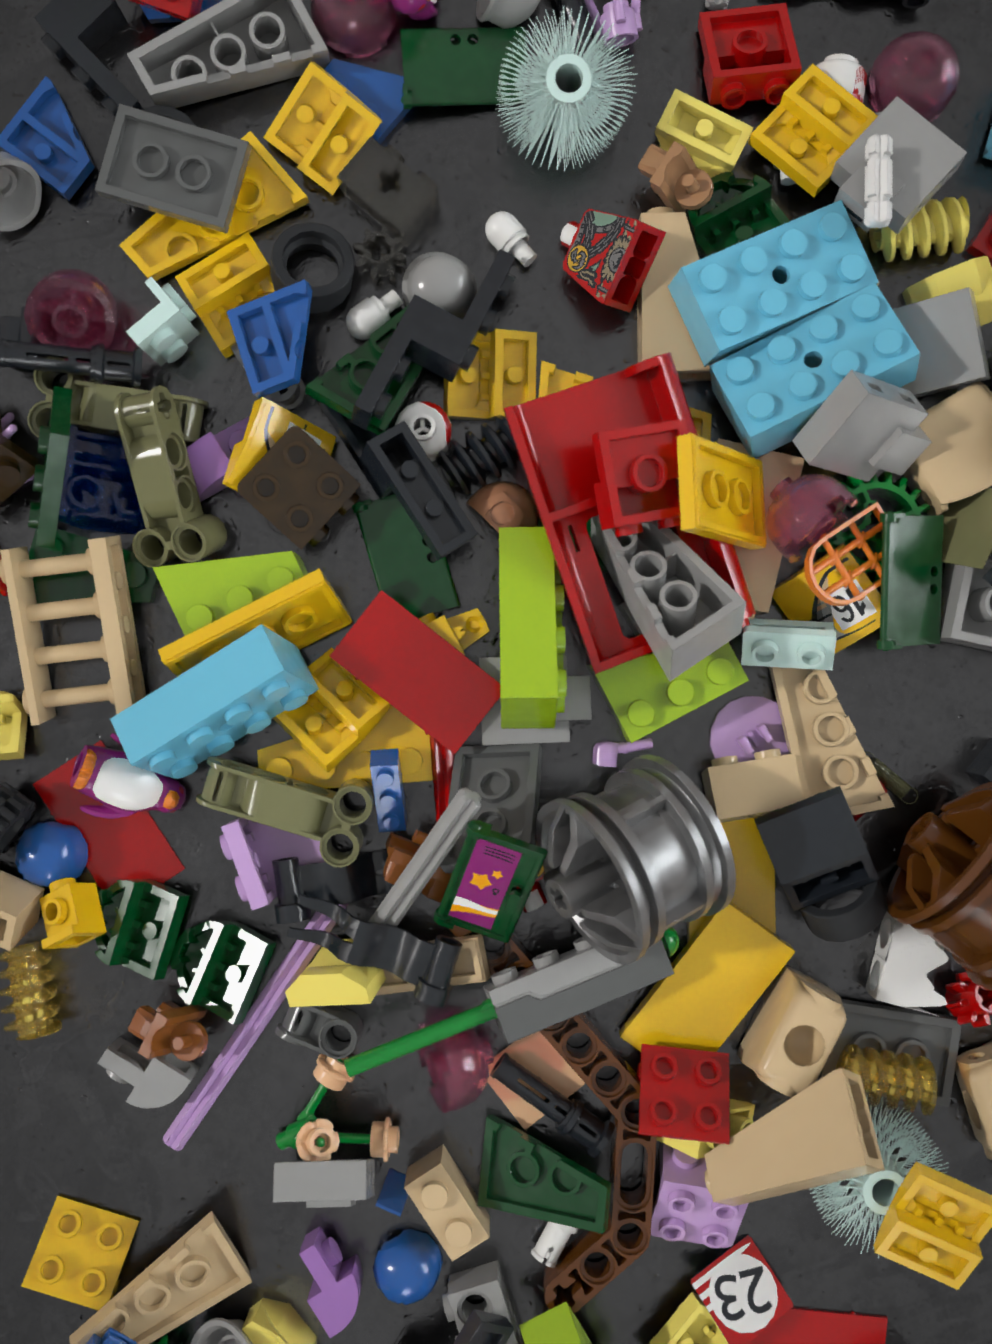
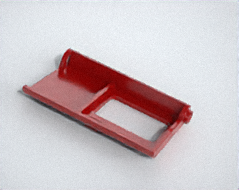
M671 352L646 359L622 371L503 409L594 674L653 651L643 633L631 638H626L623 635L586 525L588 520L599 515L593 484L599 483L600 480L592 435L603 431L686 418L688 434L698 435ZM681 525L672 527L674 533L746 601L742 628L750 625L748 617L754 615L756 611L734 545L681 531ZM568 526H569V528H570V531H571V534H572V537H573V539H574V542H575V545H576V548H577V551H578V552H576V549H575L573 540H572V538H571V535H570Z

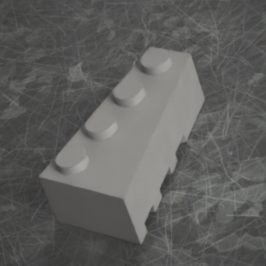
M223 0L127 53L155 105L171 106L174 108L302 76L311 61L316 62L323 69L330 63L328 48L302 0Z
M599 515L592 517L591 542L669 682L741 634L746 601L670 528L658 529L656 520L642 523V533L616 537L614 528L601 530Z

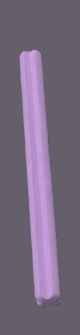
M348 903L341 904L339 906H342L346 910V908L348 907ZM316 911L305 929L331 932L336 922ZM296 940L247 1012L243 1023H240L164 1134L163 1141L166 1145L176 1151L184 1148L286 998L285 991L305 970L321 945Z

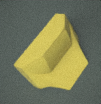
M675 88L654 133L660 143V148L666 151L669 150L674 141L685 146L697 168L704 170L712 178L721 173L733 171L754 127Z
M988 256L970 259L907 287L902 292L906 305L969 287L974 291L980 326L991 323L992 267Z
M343 939L353 943V939ZM322 946L313 961L296 978L285 993L289 1007L371 1004L386 977L383 969L345 963Z
M262 1298L250 1308L242 1331L253 1344H317V1336L292 1305L277 1300Z

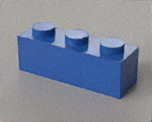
M398 748L371 750L370 772L379 832L404 831L407 825V811Z

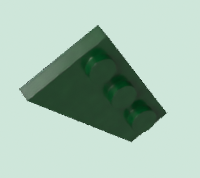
M407 307L372 333L369 340L351 354L347 353L339 359L336 365L320 378H315L306 385L305 393L351 419L354 405ZM411 362L402 382L399 383L393 380L387 393L393 395L392 400L383 418L380 420L373 417L367 428L368 430L379 435L388 429L424 367Z
M53 386L49 426L40 425L37 453L45 454L44 465L35 464L32 491L41 492L40 502L31 501L28 528L37 529L36 547L52 549L55 546L69 445L72 389Z
M36 529L29 551V560L86 553V550L89 548L87 541L89 538L57 529L54 549L36 547ZM123 549L131 604L154 603L160 582L153 568L141 564L135 557L134 552ZM89 571L33 577L37 603L93 597L96 592L94 577Z
M490 1114L486 1117L477 1206L601 1234L608 1229L611 1182L496 1115Z

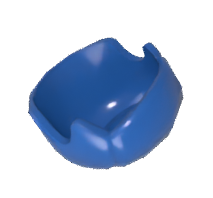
M55 821L39 822L24 830L16 845L15 863L19 873L23 874V878L42 887H49L50 883L59 879L78 878L88 862V844L80 830L73 825H64Z
M406 1229L397 1237L385 1241L381 1246V1250L377 1252L372 1267L376 1285L388 1300L396 1304L409 1305L423 1300L433 1290L438 1281L443 1260L439 1246L428 1234L413 1229Z

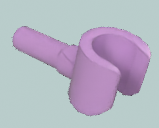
M646 738L633 743L598 742L593 748L592 763L597 766L617 767L618 753L627 754L653 748V741L651 738Z

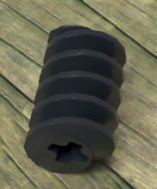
M503 415L496 416L497 431L493 430L487 423H483L480 426L481 439L471 431L465 433L466 447H463L458 441L453 439L450 441L451 455L448 456L441 450L435 457L454 496L456 486L467 495L470 494V479L472 478L482 486L487 485L485 474L487 470L491 471L498 479L501 478L502 462H505L513 470L518 469L516 460L518 451L507 419Z

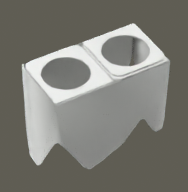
M886 911L881 922L865 990L875 1000L932 1014L919 1007H939L947 1005V1002L942 995L934 991V986L927 978V973L947 963L949 957L943 951L944 948L929 935L919 933L909 924L898 922Z

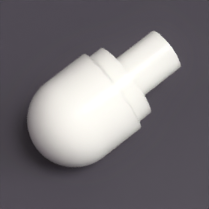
M500 211L489 217L485 226L486 237L498 252L502 249L515 256L524 267H528L536 259L537 254L527 244L529 240V235L526 233L527 230L511 213Z
M391 290L380 299L374 295L370 298L366 297L348 312L346 316L347 330L357 339H369L372 333L391 319L389 314L403 304L401 298L394 290Z

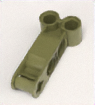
M47 357V358H45V359H53V360H63V361H65L64 359H61V358H52V357ZM34 370V382L37 388L46 395L45 400L34 404L27 416L30 431L38 438L40 425L47 426L50 419L53 381L60 373ZM68 374L67 383L63 388L72 389L69 445L78 438L80 431L120 436L114 412L116 396L123 392L137 395L151 391L108 384H95L94 382L85 381L83 375ZM171 394L177 409L185 444L190 446L200 438L203 411L208 409L209 403L194 397ZM164 403L157 404L158 409L165 408L166 406ZM150 407L141 408L140 410L141 412L149 411ZM133 410L126 411L125 415H134Z
M159 385L147 393L131 395L130 393L123 392L118 394L114 401L115 417L146 528L134 536L132 546L135 557L141 564L147 567H158L177 557L186 562H196L220 550L226 543L227 530L224 523L218 517L212 514H203L177 409L171 393L166 387ZM162 403H164V404L166 405L165 408H159V409H158V406H157V404H162ZM150 407L149 411L141 412L140 410L141 408ZM133 410L134 415H125L126 411ZM196 532L200 535L202 544L197 539ZM159 539L162 541L164 548L160 545Z
M220 757L207 758V764L210 767L202 794L196 796L195 801L198 804L320 841L319 850L321 857L327 864L333 867L342 868L349 866L356 860L364 838L362 830L357 824H361L368 819L375 805L373 787L369 782L357 778L347 780L335 792ZM348 792H357L364 797L366 807L360 811H352L344 804L343 796ZM336 834L348 836L352 840L353 849L347 852L336 850L332 846L331 837Z

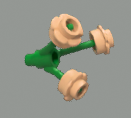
M321 1053L316 1060L317 1066L313 1071V1075L320 1082V1085L305 1109L297 1117V1121L290 1123L285 1131L276 1135V1144L281 1150L290 1147L296 1149L300 1158L305 1162L330 1161L332 1153L338 1150L339 1143L370 1144V1156L383 1158V1162H388L391 1153L398 1154L400 1128L399 1126H392L390 1117H386L385 1121L372 1122L371 1134L338 1133L333 1130L332 1122L315 1117L314 1112L328 1089L341 1091L347 1082H352L355 1079V1076L349 1078L343 1061L348 1057L334 1059Z

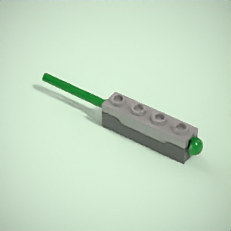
M673 927L666 929L661 940L649 947L644 956L631 964H618L607 959L582 937L573 942L575 949L560 955L557 950L542 953L532 959L533 966L518 972L515 966L501 970L491 975L492 983L483 986L487 999L481 1005L344 1059L349 1078L493 1019L496 1020L502 1038L509 1044L674 974L668 957H671L677 951L679 936Z

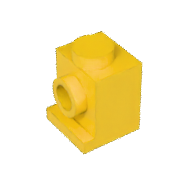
M75 878L59 879L49 884V894L39 898L47 938L41 940L42 949L77 948L107 932L96 883H76Z

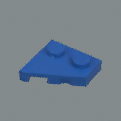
M333 58L324 70L383 120L365 146V149L372 154L410 111V109H403L401 102L402 83H404L403 76Z
M45 76L0 134V149L31 165L42 181L67 200H70L93 171L95 165L57 88Z
M305 279L227 311L252 393L258 398L300 383L313 292L311 285Z

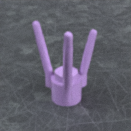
M584 0L594 23L598 14L597 7L593 0ZM613 0L603 6L604 13L601 16L598 14L594 28L597 33L600 27H603L599 39L610 28L611 31L605 40L607 41L605 45L611 39L613 40L606 47L610 48L613 44L616 45L614 48L627 46L639 38L638 32L643 29L640 16L641 0H631V7H629L628 0Z

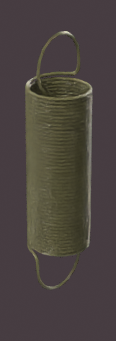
M875 756L871 759L877 771L876 775L882 784L898 798L904 797L912 788L911 785L882 761L875 758Z

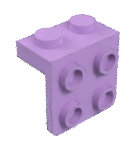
M244 818L232 820L221 826L223 835H220L219 839L222 851L227 860L233 859L239 875L235 877L238 894L243 902L249 901L252 911L269 905L277 897L272 866L273 860L298 857L299 865L325 862L319 850L320 841Z
M661 1143L659 1147L660 1186L652 1208L651 1236L661 1237L667 1241L703 1244L710 1248L731 1247L749 1203L730 1206L713 1202L712 1195L709 1193L705 1183V1170L707 1169L705 1158L695 1159Z

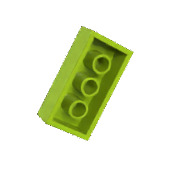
M499 527L501 729L555 728L556 713L565 712V697H567L566 669H563V654H565V626H562L564 585L561 584V576L544 527Z

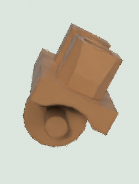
M675 141L668 151L651 144L638 164L637 168L641 174L650 178V187L654 193L658 194L665 206L672 208L674 212L686 213V209H699L705 206L713 195L714 184L709 174L704 170L698 169L686 147Z

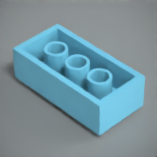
M839 200L681 267L667 287L704 367L873 283L877 284L879 281L842 200Z
M873 283L711 364L712 391L749 456L759 458L791 442L850 370L902 387L916 380L920 352L877 284Z
M261 624L115 715L110 720L131 766L179 779L194 773L198 769L197 764L208 757L219 756L231 750L235 745L234 742L244 735L257 733L267 728L271 724V719L283 711H291L301 707L308 701V696L319 690L298 647Z

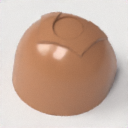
M497 481L487 484L477 490L466 502L498 533L499 527H537L540 517L533 495L526 488L514 482Z

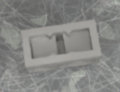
M498 1260L449 1275L448 1292L442 1295L443 1306L448 1322L455 1321L459 1333L473 1309L506 1316L514 1327L506 1344H523ZM470 1295H480L485 1300L479 1304H472L465 1298Z

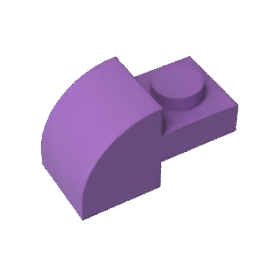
M250 416L215 435L209 432L187 447L200 502L228 487L222 483L234 445L243 440Z
M319 1226L305 1235L299 1255L314 1278L307 1302L329 1338H332L346 1328L354 1317L362 1288L363 1269L357 1254L342 1262L343 1257L337 1242L332 1237L327 1238Z

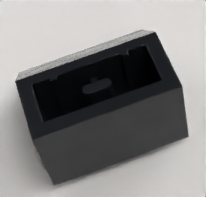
M840 786L817 793L812 797L776 809L754 819L781 886L794 911L880 880Z

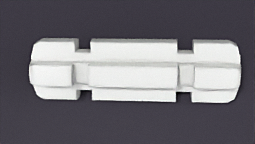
M888 134L872 135L868 138L865 145V161L867 166H865L864 202L867 204V208L864 209V224L868 228H885L892 219V202H890V197H892L893 161L890 159V155L893 154V139Z

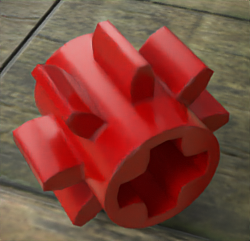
M967 972L957 973V982L945 985L947 989L945 994L946 1008L957 1018L959 1025L971 1023L974 1028L991 1025L989 1016L992 1015V991L979 987L969 978Z

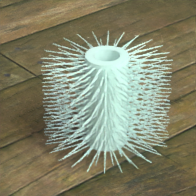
M564 5V30L561 12L562 33L560 21V35L559 24L557 27L556 18V32L554 22L552 28L549 20L552 36L546 22L551 44L546 29L544 32L541 26L542 37L537 24L535 29L540 35L541 41L538 35H535V37L533 35V38L530 35L531 44L530 41H527L528 38L526 39L522 34L520 35L532 47L537 56L522 41L520 43L532 56L527 51L525 52L519 44L518 46L515 43L513 45L525 53L527 57L520 52L518 53L514 48L506 47L521 56L527 63L509 53L507 55L518 60L522 65L514 61L512 62V59H502L515 64L520 69L513 68L507 63L501 64L502 67L511 68L519 74L510 73L502 69L500 72L512 74L517 78H509L503 74L499 78L511 79L516 83L502 81L498 84L513 85L518 88L500 87L497 89L519 92H500L497 94L519 97L496 98H499L497 100H503L500 102L522 101L505 102L496 105H501L499 107L506 106L504 108H497L503 109L499 111L507 110L505 112L515 109L512 112L505 113L506 115L503 117L522 112L503 125L520 121L508 130L518 126V131L515 132L516 134L513 138L524 132L519 137L521 139L518 142L524 139L522 143L524 141L531 143L526 158L544 131L533 163L552 126L541 165L554 130L548 171L558 145L557 170L559 166L558 155L559 162H561L562 152L565 172L566 149L568 161V147L569 160L570 154L572 159V151L574 156L575 150L576 158L579 162L576 152L577 147L579 157L581 158L578 143L583 157V151L587 157L585 147L588 153L591 147L596 153L595 146H598L596 140L598 143L600 142L602 145H605V140L613 138L603 131L599 125L605 127L614 136L620 131V128L610 124L605 118L614 121L619 127H622V122L613 120L609 115H614L623 122H625V118L615 115L610 110L618 111L624 115L627 113L609 105L619 106L630 111L625 105H619L613 101H621L627 104L631 102L611 97H628L629 95L610 93V91L636 93L629 89L612 88L613 86H636L625 83H606L635 79L616 78L609 81L603 80L617 76L623 77L637 74L618 73L612 75L618 71L631 68L615 70L622 65L617 64L626 58L610 62L618 56L609 57V54L613 52L611 49L616 45L613 44L604 52L606 50L604 48L613 39L603 47L602 44L607 42L604 40L605 37L598 41L602 26L582 56L598 14L579 55H577L588 16L575 51L581 9L571 36L572 8L571 17L569 15V25L567 21L566 34ZM518 103H526L520 106L510 107ZM602 121L612 126L617 132L607 128ZM595 127H597L598 129H600L601 132L603 133V135L605 134V135L607 136V138L605 139V138L596 130ZM591 128L597 132L601 140L596 137Z
M871 1098V1105H870V1115H871V1109H872V1098ZM877 1100L872 1122L885 1170L846 1179L850 1180L846 1186H841L840 1183L842 1181L830 1183V1185L825 1184L809 1189H815L810 1194L818 1193L812 1197H818L814 1201L819 1202L816 1206L822 1205L818 1210L825 1207L827 1208L826 1210L829 1209L825 1217L833 1218L832 1221L839 1217L838 1221L844 1215L840 1221L841 1223L849 1213L842 1224L841 1230L848 1224L847 1229L852 1223L848 1231L849 1233L852 1226L855 1225L851 1237L856 1231L855 1237L857 1234L859 1235L861 1227L860 1235L864 1228L865 1237L870 1217V1229L863 1248L868 1235L869 1248L874 1226L875 1243L877 1217L880 1229L884 1216L897 1190L905 1179L904 1176L912 1168V1166L908 1165H914L911 1163L917 1161L928 1167L940 1165L933 1168L935 1170L938 1169L937 1171L945 1169L939 1168L945 1164L928 1165L937 1162L931 1160L940 1157L935 1156L939 1152H934L938 1148L928 1149L933 1146L932 1144H926L924 1147H921L923 1144L933 1141H927L930 1136L925 1137L927 1133L922 1134V1139L916 1140L920 1137L919 1135L913 1138L920 1133L918 1130L922 1127L915 1128L919 1122L912 1126L917 1119L907 1126L914 1116L908 1120L903 1129L902 1125L911 1113L903 1119L902 1115L897 1120L900 1115L898 1113L892 1122L894 1116L892 1111L887 1116L890 1110L887 1105L881 1117V1105L876 1125V1116L881 1105L880 1102L877 1109ZM900 1147L898 1154H892L895 1148ZM899 1157L907 1158L905 1161L897 1162ZM849 1188H854L853 1191L848 1196H846Z

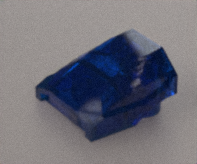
M70 425L58 521L79 529L116 534H134L146 529L122 439L79 431L77 426Z

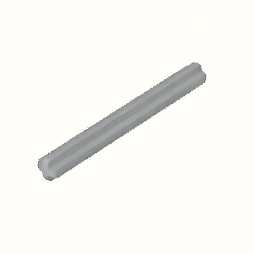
M467 787L457 792L368 922L397 926L463 834L468 823L480 810L481 796L478 792H472Z

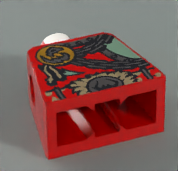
M588 209L584 212L580 224L571 221L562 229L560 241L563 246L569 248L563 261V270L598 302L630 313L667 232L633 218Z

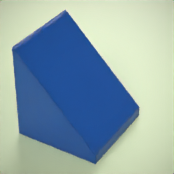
M392 1168L389 1169L379 1191L375 1206L401 1216L408 1197V1193L404 1189L405 1174Z

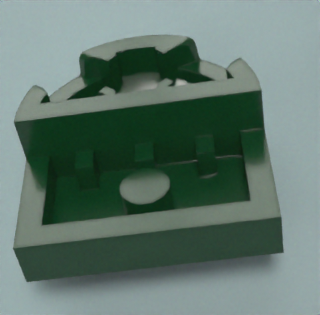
M734 172L721 173L712 177L714 192L709 202L699 209L689 210L691 233L697 252L702 258L790 222L772 199L771 184L758 175H754L753 180L735 178Z
M150 879L117 880L108 889L100 890L98 895L107 932L95 938L99 950L95 951L96 956L108 966L122 965L149 979H164L190 896Z
M230 920L206 921L196 927L186 929L174 946L170 962L171 969L177 972L178 982L181 987L177 989L178 995L188 1005H202L233 1025L243 1023L276 943L246 925Z

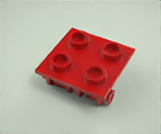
M641 1044V1063H638L637 1080L640 1081L638 1135L729 1145V1053Z

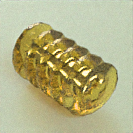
M41 941L14 946L11 951L4 950L0 952V962L8 963V967L0 971V979L10 980L11 983L0 990V996L13 997V1002L2 1007L1 1013L15 1014L16 1018L3 1025L4 1031L18 1032V1037L15 1039L20 1041L44 1037L63 1028L61 1020L52 1018L59 1013L60 1006L59 1003L48 1001L54 998L58 992L56 986L45 984L55 977V972L52 968L42 967L53 958L51 952L39 950L42 948Z
M849 1043L843 1048L837 1061L836 1069L844 1068L861 1076L864 1091L868 1092L871 1106L877 1107L883 1094L889 1109L895 1110L900 1098H903V1106L906 1112H914L918 1101H920L922 1114L925 1116L933 1114L937 1099V1079L933 1063L929 1058L920 1055L913 1058L912 1055L903 1052L896 1056L893 1051L886 1049L878 1053L876 1048L869 1046L861 1050L859 1045Z

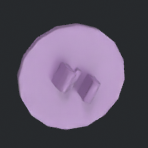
M743 696L728 702L716 714L710 728V747L714 758L737 756L738 762L755 760L754 753L770 749H780L781 755H788L777 703L762 696Z

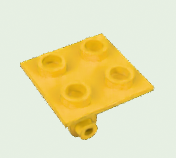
M57 1195L21 1287L100 1310L116 1295L120 1284L118 1278L140 1221Z

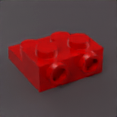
M786 3L699 12L698 30L705 58L703 76L709 104H722L724 108L730 110L737 109L744 105L746 101L765 99L771 105L780 104L783 93L800 77L802 70Z
M686 418L603 431L592 435L600 480L599 483L593 485L601 530L614 528L615 536L620 537L642 533V523L657 520L658 529L681 525L677 436L688 434Z

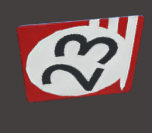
M750 1236L744 1237L691 1279L692 1286L729 1344H749L794 1306Z

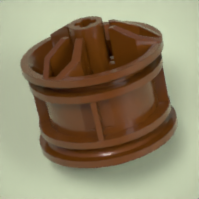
M988 782L944 804L941 807L943 812L939 816L933 812H928L913 824L905 837L896 863L899 867L887 893V911L898 922L909 924L919 933L933 938L952 953L954 960L966 970L967 975L974 983L985 990L992 991V782Z

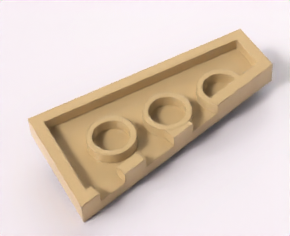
M769 667L788 753H795L804 799L840 786L852 815L895 807L888 792L884 791L870 757L866 755L849 716H846L837 699V692L826 671Z
M213 1211L208 1213L69 1336L70 1344H86L93 1334L102 1338L110 1327L136 1341L137 1344H150L252 1283L250 1270Z

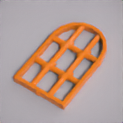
M878 501L829 533L822 534L820 539L816 540L808 549L804 560V575L809 588L823 602L832 606H845L863 600L867 594L881 585L882 566L879 561L882 560V551L878 554L877 552L873 553L866 540L880 532L883 528V523H880V513H884ZM873 511L879 524L866 533L864 531L860 532L855 521ZM849 526L856 539L840 550L837 548L834 550L828 539ZM822 544L829 557L813 567L815 552ZM856 547L858 549L862 548L869 560L852 572L851 570L847 571L839 558ZM830 564L832 567L835 565L842 578L823 591L814 575ZM869 568L871 570L875 569L880 579L862 592H859L853 579ZM842 586L844 588L848 586L854 597L848 600L835 599L830 595Z

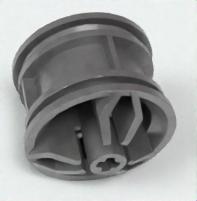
M655 755L636 757L626 763L621 771L613 774L607 780L603 792L595 796L588 793H577L566 799L557 798L543 805L538 812L536 840L537 846L548 851L542 866L545 871L543 877L550 902L564 919H570L578 932L596 951L615 963L625 965L637 961L645 955L649 947L661 940L666 929L680 921L692 922L702 916L716 914L726 908L734 896L736 886L734 859L727 836L716 813L693 781L678 767Z

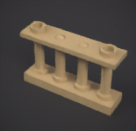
M120 535L88 539L89 548L86 550V553L29 560L27 546L0 550L2 558L0 560V577L7 586L25 688L22 693V704L25 712L30 716L31 726L40 725L56 717L55 707L110 701L112 705H115L117 715L146 697ZM89 571L94 577L96 592L93 597L37 603L33 577ZM96 615L97 618L101 619L103 636L100 641L44 646L40 621ZM103 658L105 662H108L110 679L107 684L52 690L48 664Z

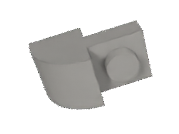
M120 1036L105 1050L98 1062L99 1065L106 1068L107 1074L113 1080L123 1084L129 1083L134 1086L125 1102L135 1107L147 1109L159 1108L176 1100L201 1068L192 1061L178 1059L173 1053L146 1059L137 1053L139 1048Z

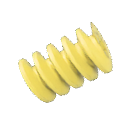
M963 195L958 200L955 197H945L940 202L937 199H930L898 235L888 226L885 228H871L869 230V240L873 252L877 253L882 250L885 261L892 262L895 258L896 248H899L902 259L910 260L913 247L916 246L919 257L927 258L930 253L931 244H934L936 254L943 256L947 252L948 243L951 242L953 252L956 254L962 253L970 229V210L967 199Z

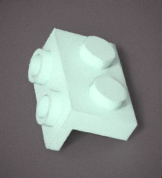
M150 277L144 283L160 300V303L126 332L145 353L162 366L166 362L172 363L181 358L188 349L187 344L200 333L191 323L197 316L172 286L167 283L161 288Z
M754 618L753 620L749 619L750 625L743 628L741 665L833 671L836 647L834 622Z

